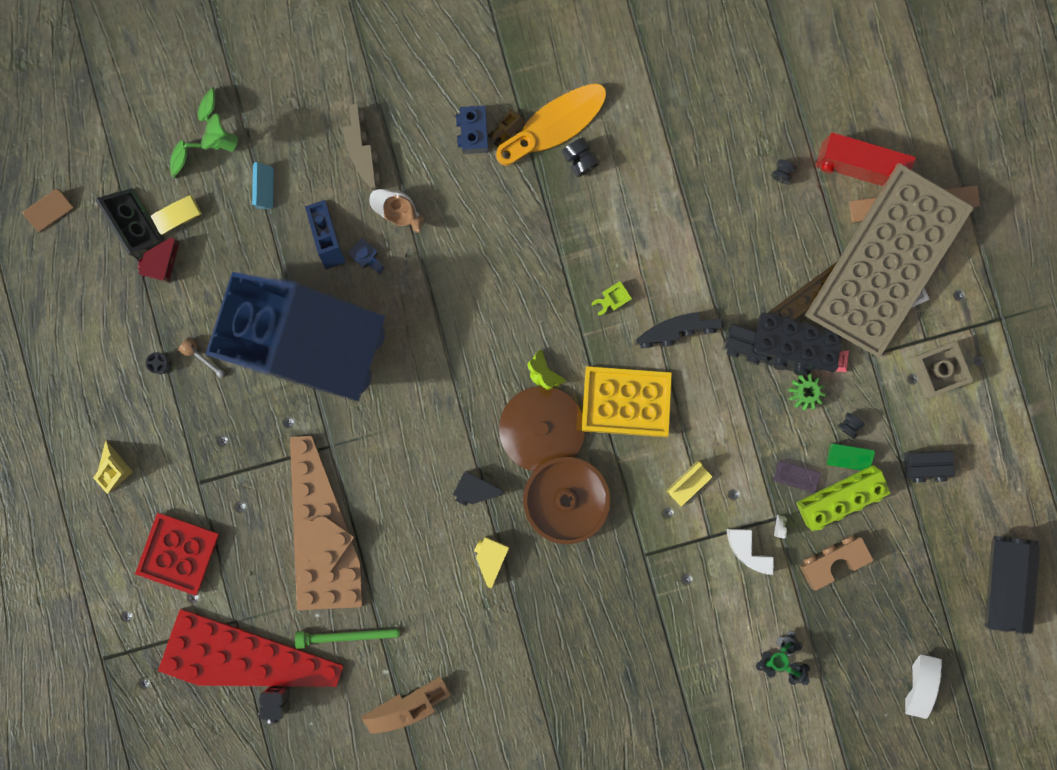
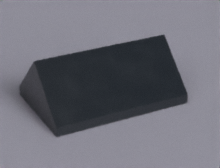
M133 188L96 198L97 204L128 255L139 259L145 252L164 242L163 237Z

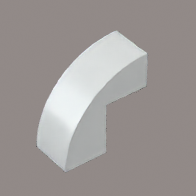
M727 529L728 541L736 557L755 571L773 575L772 556L751 555L752 530Z
M920 654L912 665L913 688L905 698V714L927 719L932 711L939 689L941 659Z

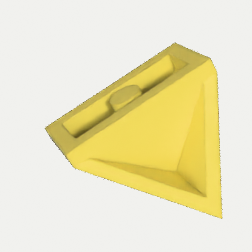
M106 440L98 472L94 479L108 494L131 475L133 471Z

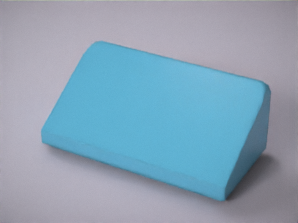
M254 162L252 204L257 209H272L274 168Z

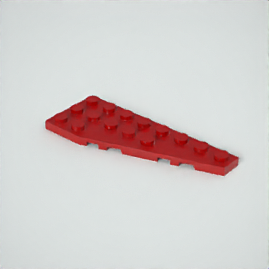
M181 608L158 672L198 686L336 687L344 665Z

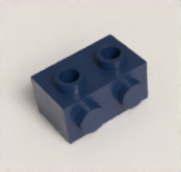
M460 107V114H456L457 127H461V135H457L458 148H462L463 154L488 153L486 107Z

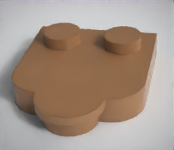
M324 516L317 517L313 521L308 519L301 520L295 527V534L300 539L298 542L299 552L328 573H331L355 538L354 535Z

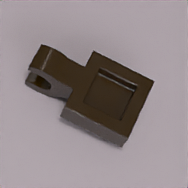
M510 110L496 123L498 127L491 131L488 137L493 141L498 137L493 144L499 147L505 142L506 135L511 137L526 122L520 115Z

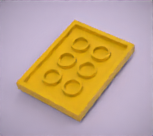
M586 367L582 431L668 437L672 373Z

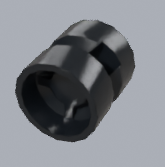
M585 137L575 140L561 151L566 161L572 163L571 169L577 178L589 173L600 164L595 153H590L591 146Z

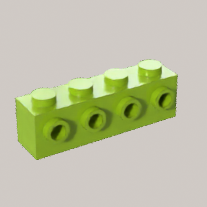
M872 465L796 502L805 525L814 531L823 529L833 521L842 520L847 514L860 511L872 502L881 501L891 493L882 471Z

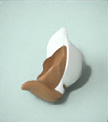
M378 189L371 193L370 206L376 213L397 226L412 225V230L416 233L421 232L424 217L416 212L415 205L408 195L399 190L389 191Z

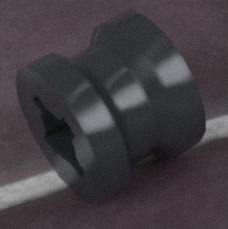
M779 159L776 164L777 169L772 172L771 177L780 183L790 185L792 182L791 177L798 168L789 161Z
M159 352L151 353L145 362L147 369L151 373L160 375L167 373L172 365L170 358L166 354Z
M847 412L845 420L839 423L837 427L849 437L856 439L858 436L857 432L859 429L864 428L865 423Z

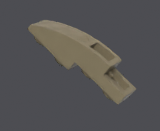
M350 104L351 126L343 127L346 146L360 176L369 188L375 191L377 190V185H380L379 172H375V164H378L377 151H373L371 145L364 146V144H367L366 131H362V123H365L364 111L360 110L358 104Z

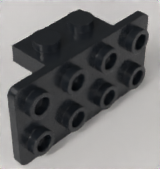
M763 312L759 315L754 351L769 356L767 365L773 366L777 370L793 371L796 375H808L815 368L835 372L838 369L842 337L826 328Z

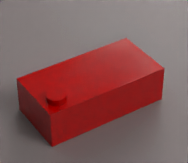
M831 132L822 142L815 166L821 168L820 170L825 173L836 172L884 187L897 164H901L912 171L916 157Z

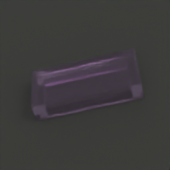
M778 460L772 481L815 493L821 473Z

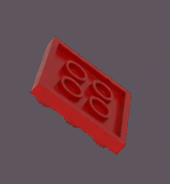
M157 512L135 575L197 596L220 533Z

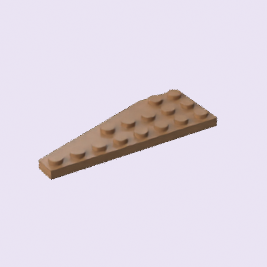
M313 436L290 437L297 610L363 607L361 561L356 553L353 541L331 573L323 570L303 556L298 550L300 539L295 534V527L301 520L308 519L313 521L317 517L324 516L346 531L348 529Z

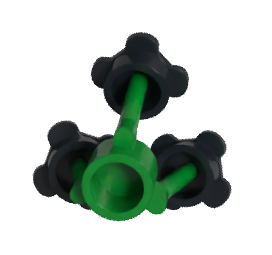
M789 631L787 635L777 638V644L781 649L780 653L772 656L769 651L763 652L762 659L756 663V669L764 671L768 677H774L776 670H785L789 674L788 681L791 685L800 683L806 686L810 682L808 678L810 666L808 664L798 665L795 663L790 665L789 656L796 650L800 651L803 645L797 640L796 633Z

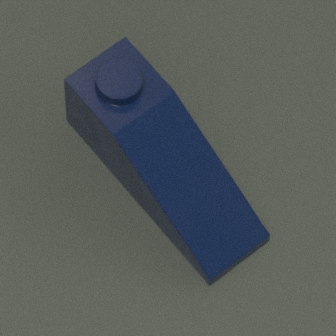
M322 200L305 206L316 249L325 269L345 263L342 247L326 201Z

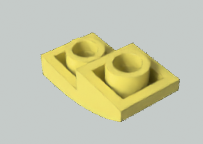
M189 195L151 215L158 231L163 235L181 224L188 223L202 213L193 196Z

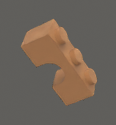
M847 536L841 540L842 544L836 547L830 545L822 550L823 553L817 557L811 555L803 560L804 563L799 566L810 588L816 591L835 581L831 574V566L838 559H843L848 568L854 571L874 561L862 537Z

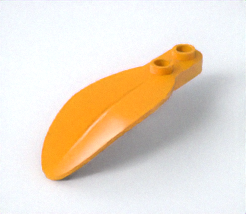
M600 84L582 86L554 99L542 107L526 122L520 133L498 147L496 152L497 161L504 166H510L531 152L551 149L577 135L591 122L602 107L606 96L605 88ZM525 141L528 146L522 147L520 143ZM509 153L511 157L504 158L503 154Z

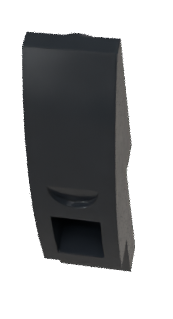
M699 312L676 316L644 332L635 340V345H640V349L653 348V344L662 343V347L674 346V342L680 340L679 333H682V336H693L695 331H703L704 334L717 333L716 330L722 328L721 319L700 321Z

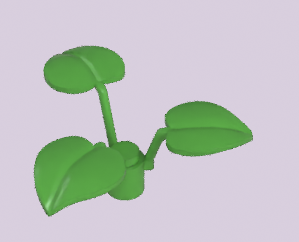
M213 86L205 94L198 108L199 121L203 122L206 120L208 122L202 142L185 144V141L181 140L172 152L170 170L172 177L175 179V175L179 173L186 161L188 148L199 147L205 150L208 148L217 150L222 148L230 152L236 148L238 137L226 132L225 128H222L220 116L214 114L210 118L215 105V87Z

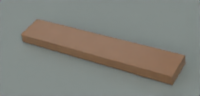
M977 185L944 189L972 207H980ZM876 198L850 201L851 222H862Z

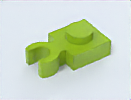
M621 281L602 292L603 300L596 299L591 305L592 307L596 304L603 306V310L597 313L598 316L605 314L609 306L615 311L632 298Z

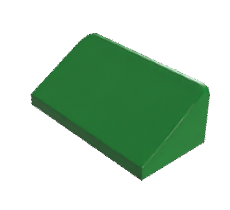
M829 444L826 465L862 471L872 465L875 450Z

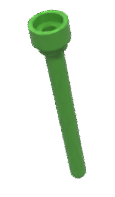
M399 629L310 635V633H305V631H296L295 645L296 649H302L310 646V643L397 638L401 632Z

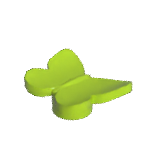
M541 349L528 362L527 366L531 371L530 377L535 384L542 385L545 389L550 390L554 386H559L566 382L564 378L547 367Z

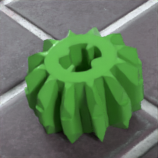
M808 374L806 379L803 375L798 376V381L793 380L791 382L795 388H789L788 392L794 393V396L789 397L790 401L797 400L794 407L797 408L802 404L803 411H806L808 406L811 410L816 409L815 403L818 405L823 403L819 397L826 396V393L820 392V389L825 388L824 384L817 385L820 381L818 377L812 381L811 374ZM809 388L811 392L808 393H811V396L805 397L803 389Z

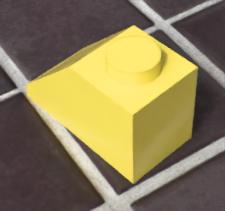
M485 536L483 541L479 539L474 551L478 553L476 559L487 587L492 588L509 546Z

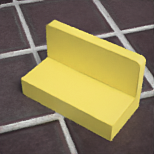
M696 461L666 490L680 506L684 505L712 478L700 461Z

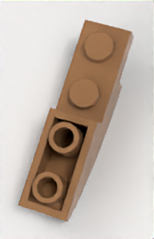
M439 676L403 699L398 694L361 718L371 734L396 730L435 713L433 706L451 695Z

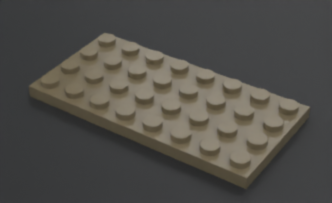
M897 164L805 316L880 358L974 207L905 166Z

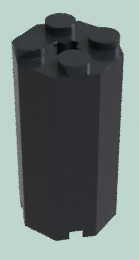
M993 536L984 625L987 629L1033 634L1040 555L1039 540Z

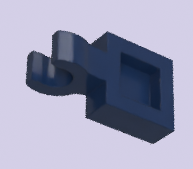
M363 238L348 252L362 268L369 264L378 274L385 269L375 259L379 253Z

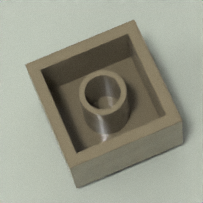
M957 341L909 358L925 398L934 397L973 382Z

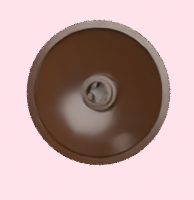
M542 386L525 389L515 395L502 412L499 423L501 444L507 455L516 464L530 471H535L543 463L555 458H574L584 441L585 432L582 431L583 414L577 403L559 389L551 388L549 390Z
M559 457L543 463L532 473L524 489L523 507L529 524L540 536L558 544H575L590 538L602 527L609 513L610 493L605 479L594 466L578 458Z

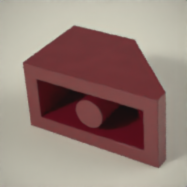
M169 238L145 252L143 258L138 263L139 275L169 283L180 242L174 238Z

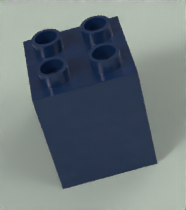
M232 272L206 355L359 402L361 393H364L371 383L372 373L369 368L374 352L384 342L385 330L383 323L386 316L295 283Z

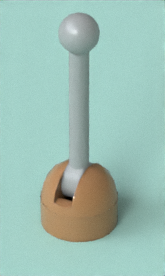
M190 337L178 348L186 356L195 355L216 372L217 377L222 378L225 376L224 370L218 369L197 352V344Z

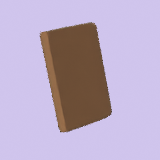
M55 189L23 211L22 214L40 233L73 210L74 207L63 191Z

